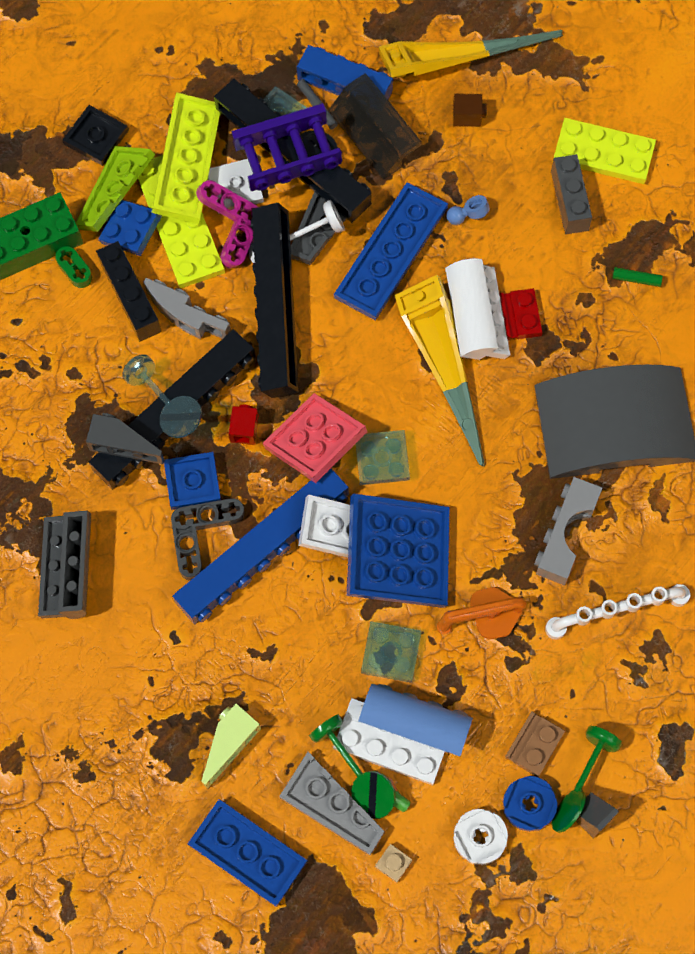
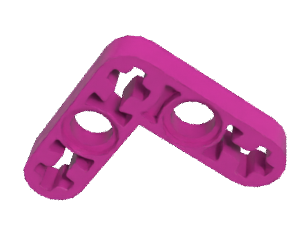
M207 180L197 188V198L206 206L234 221L220 257L223 265L228 268H235L243 263L253 240L251 220L248 219L247 212L250 211L252 217V209L258 206L212 180ZM207 188L211 189V190H210V194H211L210 197L207 196V191H206ZM225 198H229L233 201V210H229L225 207ZM237 230H241L246 234L245 242L237 239ZM238 247L239 249L234 254L236 260L232 261L230 253Z

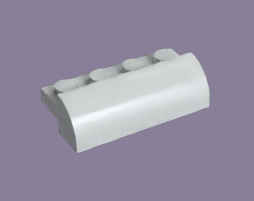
M465 259L447 266L445 269L460 356L477 360L485 356L500 359L509 357L510 350L495 268L483 265L482 259Z

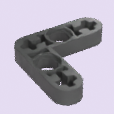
M225 499L180 507L172 513L171 523L178 568L184 579L192 580L202 571L197 530L240 522L244 517L245 511L243 504L239 500ZM231 506H235V509L239 510L236 511V516L223 512L230 511ZM217 508L222 509V515L224 519H220L219 511ZM212 510L215 512V517L212 521H203L201 519L202 512ZM193 512H196V517L199 523L195 524L194 519H189L194 518ZM181 515H185L188 518L185 525H181L177 521L180 520ZM191 538L194 541V545L191 549L184 550L180 547L181 540ZM186 556H191L193 565L197 566L193 569V573H189L186 569L184 570V568L188 567Z

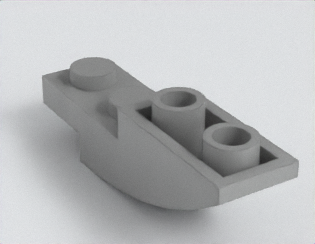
M145 278L146 292L155 306L168 320L188 334L201 339L204 333L207 332L223 339L231 331L230 324L224 317L220 315L212 316L198 306L192 307L190 296L185 291L178 288L175 290L169 288L165 283L157 279L152 281Z

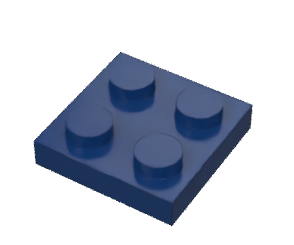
M121 200L111 214L98 240L107 246L118 241L123 251L141 256L162 215L151 213V208Z
M213 452L164 460L171 510L221 500Z

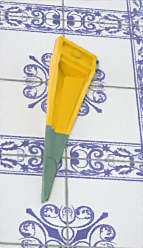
M563 30L484 41H399L379 46V54L391 78L403 77L406 74L417 76L563 36Z
M435 275L394 296L402 319L443 391L479 465L484 467L483 453L464 364L460 356L450 300L447 298L441 277Z

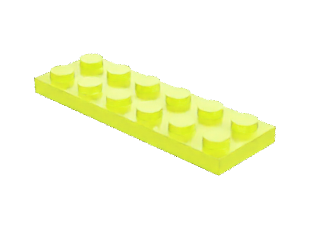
M176 92L151 213L199 224L203 203L197 198L196 191L203 182L208 180L220 112L215 107V102Z
M163 155L153 158L138 177L147 205L151 209L153 207ZM202 212L199 224L167 216L161 217L156 228L180 289L225 274L223 264Z

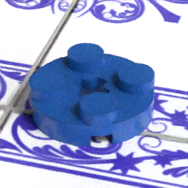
M535 776L520 778L511 783L504 794V815L513 826L520 830L529 832L539 831L554 818L557 811V799L551 786L545 780ZM530 797L535 798L534 803L537 805V809L532 808L528 811L525 809L526 805L522 801L523 799L528 800Z

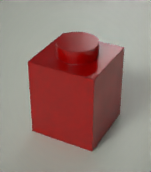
M246 404L239 405V407L232 406L228 433L230 443L255 445L259 419L257 408Z

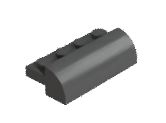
M89 511L64 512L63 516L44 517L38 616L41 618L67 617L69 619H78L86 616L91 513Z

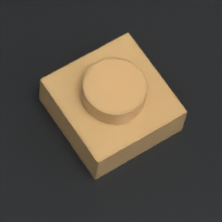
M390 844L375 865V868L397 883L412 862V859Z

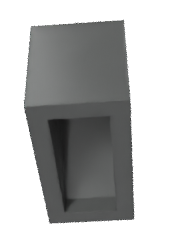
M590 793L585 798L584 807L576 822L594 838L619 811L598 796Z

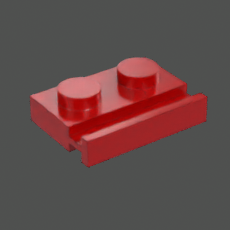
M534 288L510 291V293L505 294L503 292L499 293L508 341L514 338L525 339L542 336Z

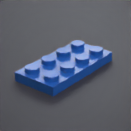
M218 799L188 842V845L275 907L279 905L308 862L305 858L220 799Z

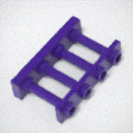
M323 103L231 131L235 150H245L253 172L252 175L248 176L250 191L265 190L271 185L288 183L294 178L310 176L323 169H333L342 163L341 149L331 150L322 125L327 124L326 109ZM314 130L322 151L321 154L308 157L300 136L301 131ZM291 137L299 158L298 161L285 164L277 142L278 138ZM268 143L276 167L262 171L254 146Z

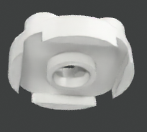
M474 809L468 811L459 819L454 829L453 840L455 848L462 858L471 864L485 865L494 862L501 856L507 844L508 832L505 823L498 815L484 809ZM478 829L481 833L486 832L488 834L484 844H481L479 841L475 842L473 839L476 836L475 831Z

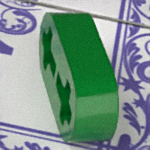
M64 246L60 248L55 255L59 268L75 287H87L92 281V274L87 264L72 247ZM65 255H67V257H71V265L67 262V260H63V257ZM78 269L82 275H85V278L77 277L75 271Z

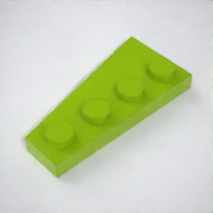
M114 147L76 221V225L80 230L96 232L100 230L155 156L151 149Z

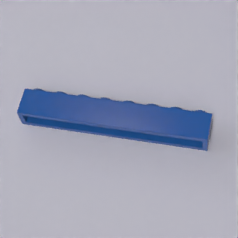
M332 469L317 483L309 481L172 595L174 602L194 625L198 621L204 622L212 614L211 610L217 605L222 606L227 603L232 597L231 594L236 589L246 587L251 582V577L258 571L260 573L265 571L271 565L270 561L277 555H284L290 549V544L296 539L299 540L305 498L308 495L345 503L348 500L349 487Z

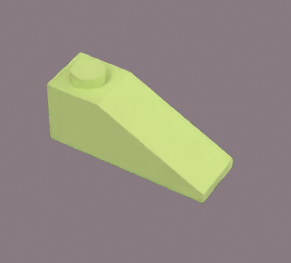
M237 704L232 708L228 706L219 716L221 721L217 725L202 778V783L206 788L213 784L261 730L260 724Z

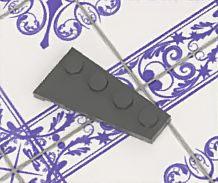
M315 192L298 230L326 217L323 209L326 201ZM339 213L342 222H344L346 218ZM327 223L294 239L291 245V259L311 265L336 232Z

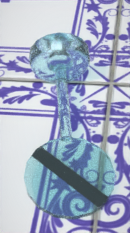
M138 355L132 358L125 365L122 376L132 386H139L146 382L164 402L165 407L160 414V426L163 432L173 438L185 437L194 432L202 418V408L199 403L189 396L176 397L170 401L150 379L155 371L153 359L148 355Z

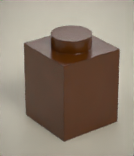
M454 94L453 126L481 127L482 118H486L487 103H482V94Z

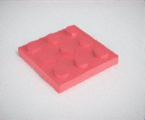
M313 393L263 442V445L273 455L314 483H317L368 431L365 425Z

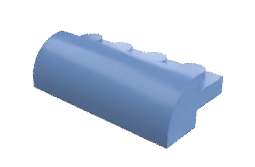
M371 684L358 722L461 756L473 718L463 711H452L443 708L437 702L419 700L411 693L402 694L393 691L391 687L384 684Z

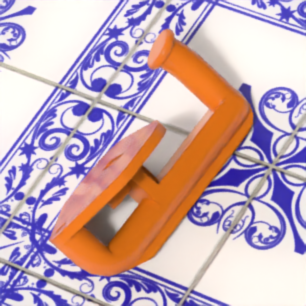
M495 587L481 589L474 592L471 596V607L445 612L437 624V630L440 634H448L452 629L453 623L474 619L477 630L483 638L492 640L506 637L511 633L525 609L526 601L521 597L513 598Z

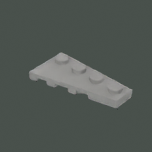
M307 752L279 798L370 856L382 838L384 830L351 798L326 769Z

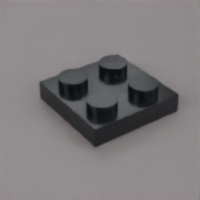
M88 105L62 140L64 145L103 166L114 147L118 146L129 130L127 125Z

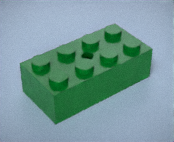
M61 192L0 218V280L55 257L56 252L64 246L75 248L84 244L80 231Z

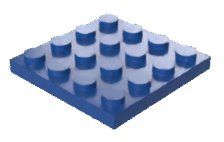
M361 494L351 495L347 596L440 608L448 606L450 507Z

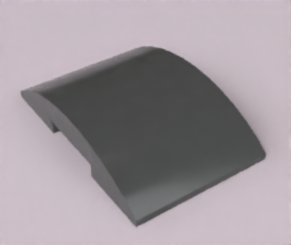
M667 365L613 366L572 373L534 385L550 479L596 474L603 469L648 464L649 467L695 462V437L680 367Z

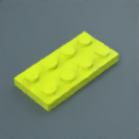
M564 118L554 158L577 154L582 170L645 185L656 139Z

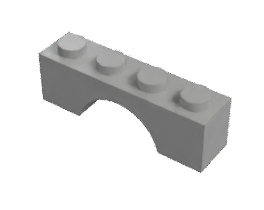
M573 477L571 485L565 484L561 494V498L565 499L562 507L557 505L552 520L556 521L553 529L548 528L543 540L544 543H547L544 552L539 550L534 565L538 566L536 575L565 586L576 555L566 544L564 537L565 528L577 519L591 518L602 487Z

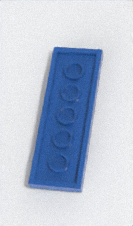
M407 182L335 291L334 298L376 321L446 212L448 203Z

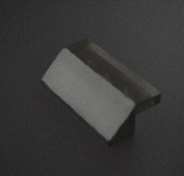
M366 73L346 85L328 109L333 118L383 180L402 168V159L421 146V140Z

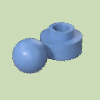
M477 195L468 199L463 208L459 206L451 207L447 211L446 217L450 224L460 225L467 216L471 219L483 218L488 213L490 206L485 196Z

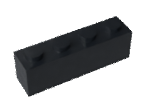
M116 241L96 250L100 264L139 342L161 333L159 320L119 242Z

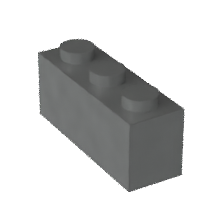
M578 155L556 157L553 159L551 175L565 235L589 231L592 215Z

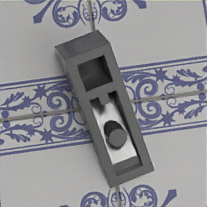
M102 413L101 415L93 414L86 439V444L90 451L164 464L161 450L114 415Z

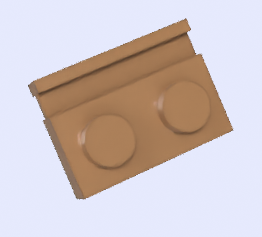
M531 711L505 758L532 775L539 777L565 731Z

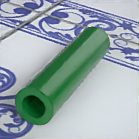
M614 267L612 279L661 287L663 275Z

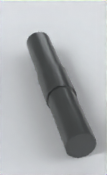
M301 79L297 86L309 100L312 106L322 104V101L316 96L307 82ZM326 109L327 125L330 129H334L338 123Z

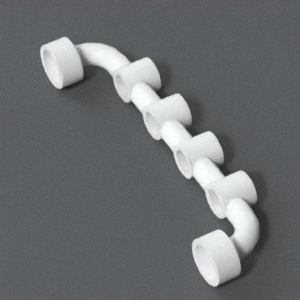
M681 584L669 589L655 587L650 594L640 596L637 593H632L624 601L615 603L613 600H606L601 607L594 609L583 606L575 614L549 619L545 632L549 638L558 640L565 635L567 626L574 624L584 626L590 620L601 617L611 619L615 613L627 610L629 612H636L640 607L650 604L660 606L668 599L672 605L682 607L689 601L690 591ZM659 593L662 599H657L654 594ZM629 600H635L638 605H631ZM604 607H611L613 612H607ZM585 613L588 618L582 619L579 614Z

